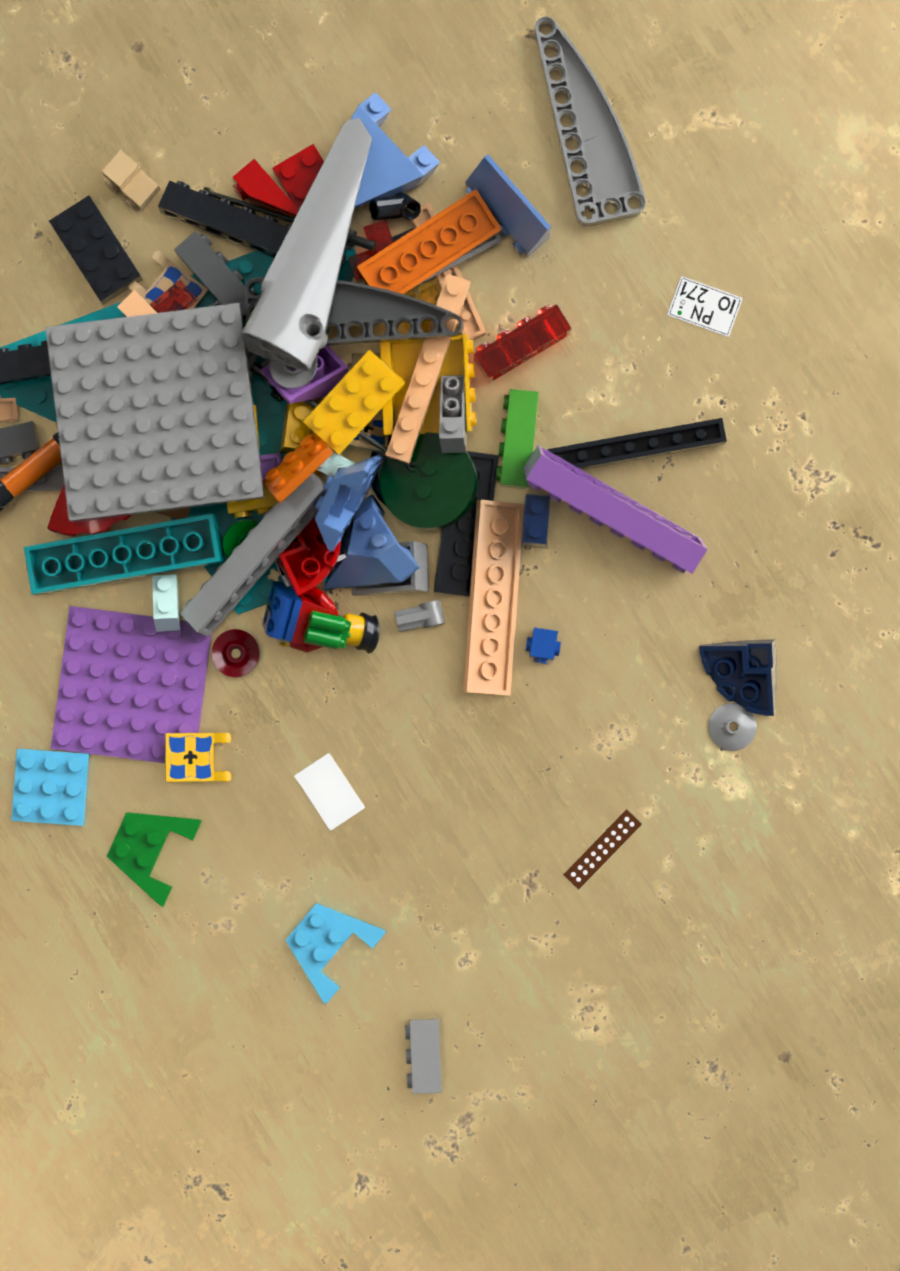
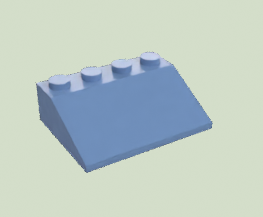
M487 154L465 181V186L467 187L465 192L469 194L477 189L502 228L500 233L504 237L509 235L514 241L512 243L514 249L520 255L524 253L529 257L549 239L551 226Z

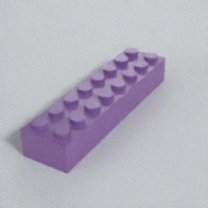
M539 445L536 446L523 468L525 479L528 480L527 484L538 491L543 488L549 492L548 496L557 502L564 500L570 504L569 508L578 514L585 512L591 516L590 520L599 526L606 524L611 528L610 531L620 538H623L624 535L632 540L631 543L642 550L645 547L652 551V555L663 562L665 559L673 563L672 567L682 573L688 571L693 574L707 551L700 537Z

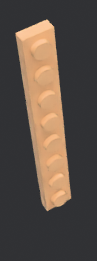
M447 274L436 306L460 315L470 281ZM450 319L446 324L447 330L454 331L458 320ZM433 321L430 322L427 333L434 330L435 324ZM452 337L424 340L386 452V457L410 464Z

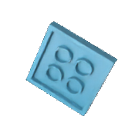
M17 749L11 821L84 826L90 754Z

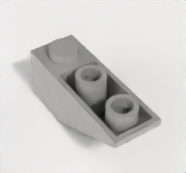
M465 375L441 376L439 440L442 453H466Z

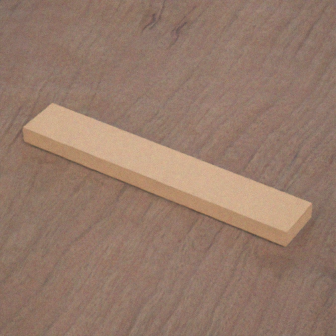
M430 202L422 205L418 217L411 220L414 229L435 216ZM457 266L436 276L440 289H442L447 274L462 278ZM467 292L459 315L464 323V330L460 335L467 334L469 340H474L485 335L486 331L471 296Z

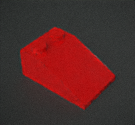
M255 159L250 161L232 177L234 191L242 201L247 199L251 204L296 218L299 209Z

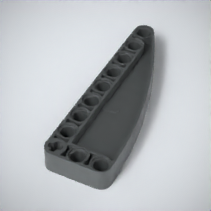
M265 277L252 278L245 284L246 323L261 294L253 296L251 289L255 284L262 285ZM337 280L326 331L331 327H336L338 335L334 339H328L325 346L457 337L462 334L464 323L459 315L411 296L369 285ZM450 319H456L459 322V327L455 331H448L446 328V324ZM426 321H433L435 324L434 330L430 333H425L422 330V325ZM403 322H408L410 324V331L404 335L399 334V325ZM378 324L386 326V332L382 336L374 334V328ZM356 325L361 326V335L357 338H352L350 336L351 328Z

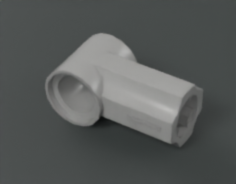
M440 600L425 602L417 607L395 611L399 632L423 626L428 628L445 624Z

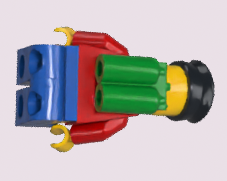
M273 581L268 599L269 604H267L262 626L268 636L287 641V643H279L281 647H291L306 653L322 647L338 649L345 648L346 645L355 646L357 650H365L368 654L376 649L380 634L376 615L370 616L362 612L359 615L346 613L342 617L338 615L334 602L317 587L297 597L291 586L287 587L285 583Z

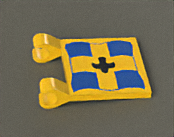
M165 733V782L230 781L231 773L229 771H214V743H229L231 741V734Z

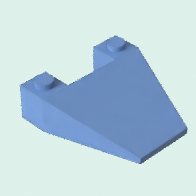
M376 92L357 107L350 119L360 118L372 137L355 208L369 204L373 198L389 197L416 188L433 174L440 163L425 145L407 158L380 129L379 126L384 123L392 109Z

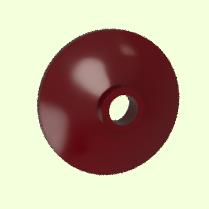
M232 629L223 632L217 637L212 646L211 655L215 667L221 673L229 677H242L249 674L256 667L260 651L257 641L251 634L243 630ZM234 649L240 650V657L233 658L232 651Z

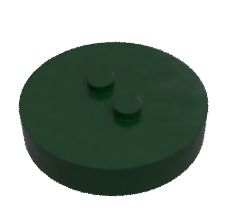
M426 432L419 434L411 461L417 464L416 467L410 465L414 469L413 472H410L399 461L385 458L380 473L381 494L391 513L405 524L421 530L443 529L459 521L472 506L478 488V475L475 464L467 451L466 453H442L438 433Z

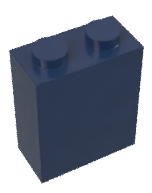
M526 494L521 547H546L550 507L549 496Z

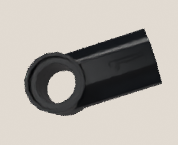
M400 192L393 197L373 198L369 204L371 218L375 221L396 218L413 220L420 214L421 205L406 193Z

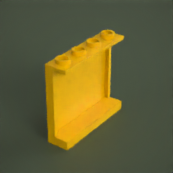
M467 334L451 338L420 434H425L426 432L439 434L441 376L465 375L467 432H473L472 427L477 425L476 412H472L471 402L476 401L475 388H471L470 378L475 377L474 364H470L469 354L474 353L473 339L469 340ZM425 339L380 342L381 360L405 381V384L383 406L385 436H392Z

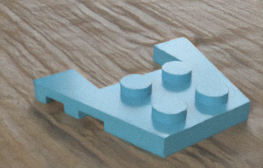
M316 903L285 941L318 995L327 1004L340 987L321 972L325 965L352 933L373 949L386 931Z

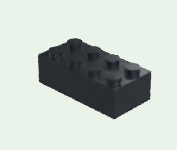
M89 195L49 220L102 305L128 290L129 285L133 281L139 283L143 280Z

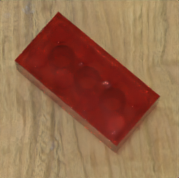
M550 304L542 307L537 311L536 317L531 319L528 316L517 323L516 329L511 332L509 329H506L496 336L497 339L493 343L489 344L486 341L476 348L474 361L488 384L570 335L572 328L557 304L552 307Z

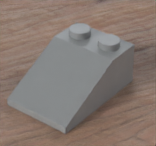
M415 541L399 543L401 546L409 549L420 567L402 583L390 582L373 586L351 588L352 595L429 592L427 544Z

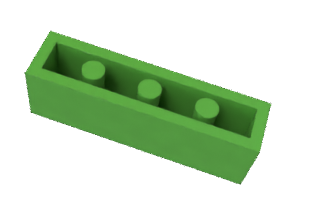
M510 389L509 395H504L503 409H508L507 419L502 418L501 433H505V441L500 442L498 456L503 457L502 466H497L496 480H500L501 487L529 489L528 480L525 479L523 468L533 453L539 392Z

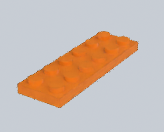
M475 189L355 268L366 285L404 294L501 231L502 228L477 189Z

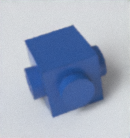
M534 627L532 637H527L525 650L530 652L529 657L534 658L533 662L548 664V660L553 661L554 656H559L561 642L557 641L558 631Z

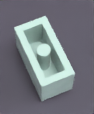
M177 575L152 576L153 619L156 632L180 630V602Z

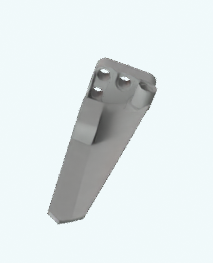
M360 118L344 122L263 280L262 294L241 333L246 348L253 354L302 371H309L318 354V350L322 349L328 341L326 335L327 322L372 142V137Z

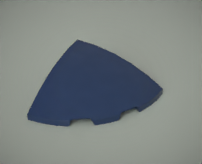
M776 639L732 641L699 646L705 672L711 676L717 685L716 689L728 701H734L743 706L748 712L764 716L775 715L777 680Z

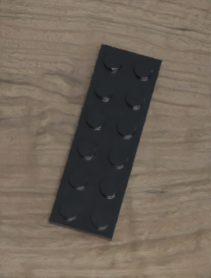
M467 451L477 470V493L468 512L456 523L441 529L434 592L470 597L477 500L494 501L499 456Z

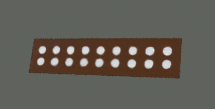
M626 809L563 875L577 889H580L642 823Z

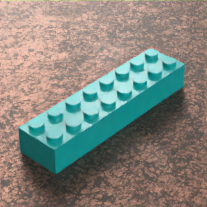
M215 514L200 515L24 547L32 595L54 593L225 562L217 515Z

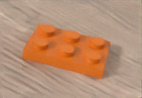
M315 432L304 437L300 443L301 445L294 451L286 454L283 462L276 468L271 469L263 480V483L280 503L334 453Z

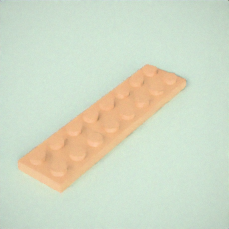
M477 500L463 692L507 696L511 694L524 504Z

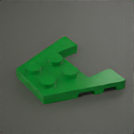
M126 812L106 857L155 902L164 907L172 886L150 877L169 832L172 831L193 841L202 821L199 819Z

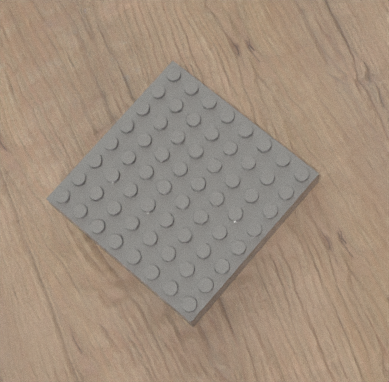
M240 303L46 327L69 521L80 522L265 498L247 349L241 336L244 325Z

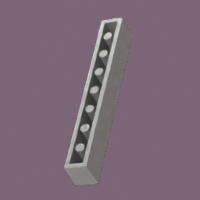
M312 473L281 503L278 501L272 509L268 510L261 522L248 532L246 539L233 549L232 555L225 563L218 566L216 573L211 579L201 586L196 596L185 604V608L180 614L197 633L209 637L277 560L279 554L285 551L318 513V510L315 509L316 504L321 496L325 497L327 490L323 489L325 483L317 475Z

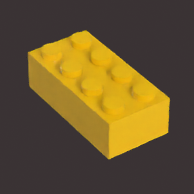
M369 349L303 422L336 453L340 454L405 384V381Z

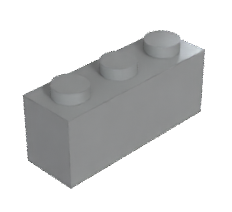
M439 1018L410 1019V1025H405L406 1040L410 1039L411 1049H406V1063L411 1064L412 1073L407 1074V1088H412V1094L442 1093Z

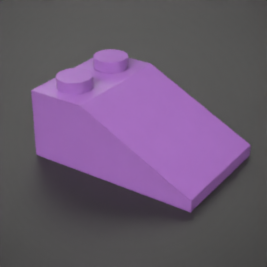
M324 346L318 350L316 356L317 370L314 377L302 387L290 389L279 385L273 379L269 365L262 368L261 373L289 404L326 397L348 373V367L329 346Z

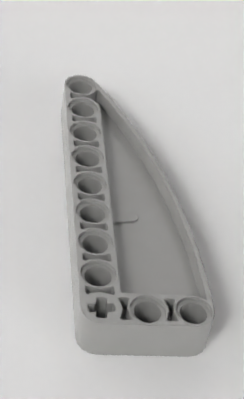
M539 18L535 24V39L577 221L581 226L591 227L636 217L643 212L645 196L634 158L618 118L598 80L570 39L552 18ZM542 25H548L551 27L552 32L544 35L539 31V28ZM547 48H553L557 51V55L549 58L545 55L544 51ZM553 71H559L563 77L561 80L554 81L550 78L549 74ZM564 94L568 101L564 104H559L555 101V96ZM563 117H569L572 119L573 124L570 127H564L561 125L560 120ZM569 140H574L578 143V148L569 150L566 148L565 143ZM574 163H579L583 166L584 170L581 173H574L571 171L570 166ZM579 186H584L588 189L589 194L581 197L576 193V189ZM630 199H637L641 207L631 209L628 206V201ZM608 204H613L617 207V212L613 215L607 214L604 207ZM588 209L589 213L593 212L591 219H586V216L582 217L584 210Z

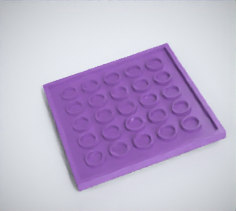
M69 606L51 749L165 763V733H199L212 633L209 637L197 633L185 620H180V630L156 632L153 616Z

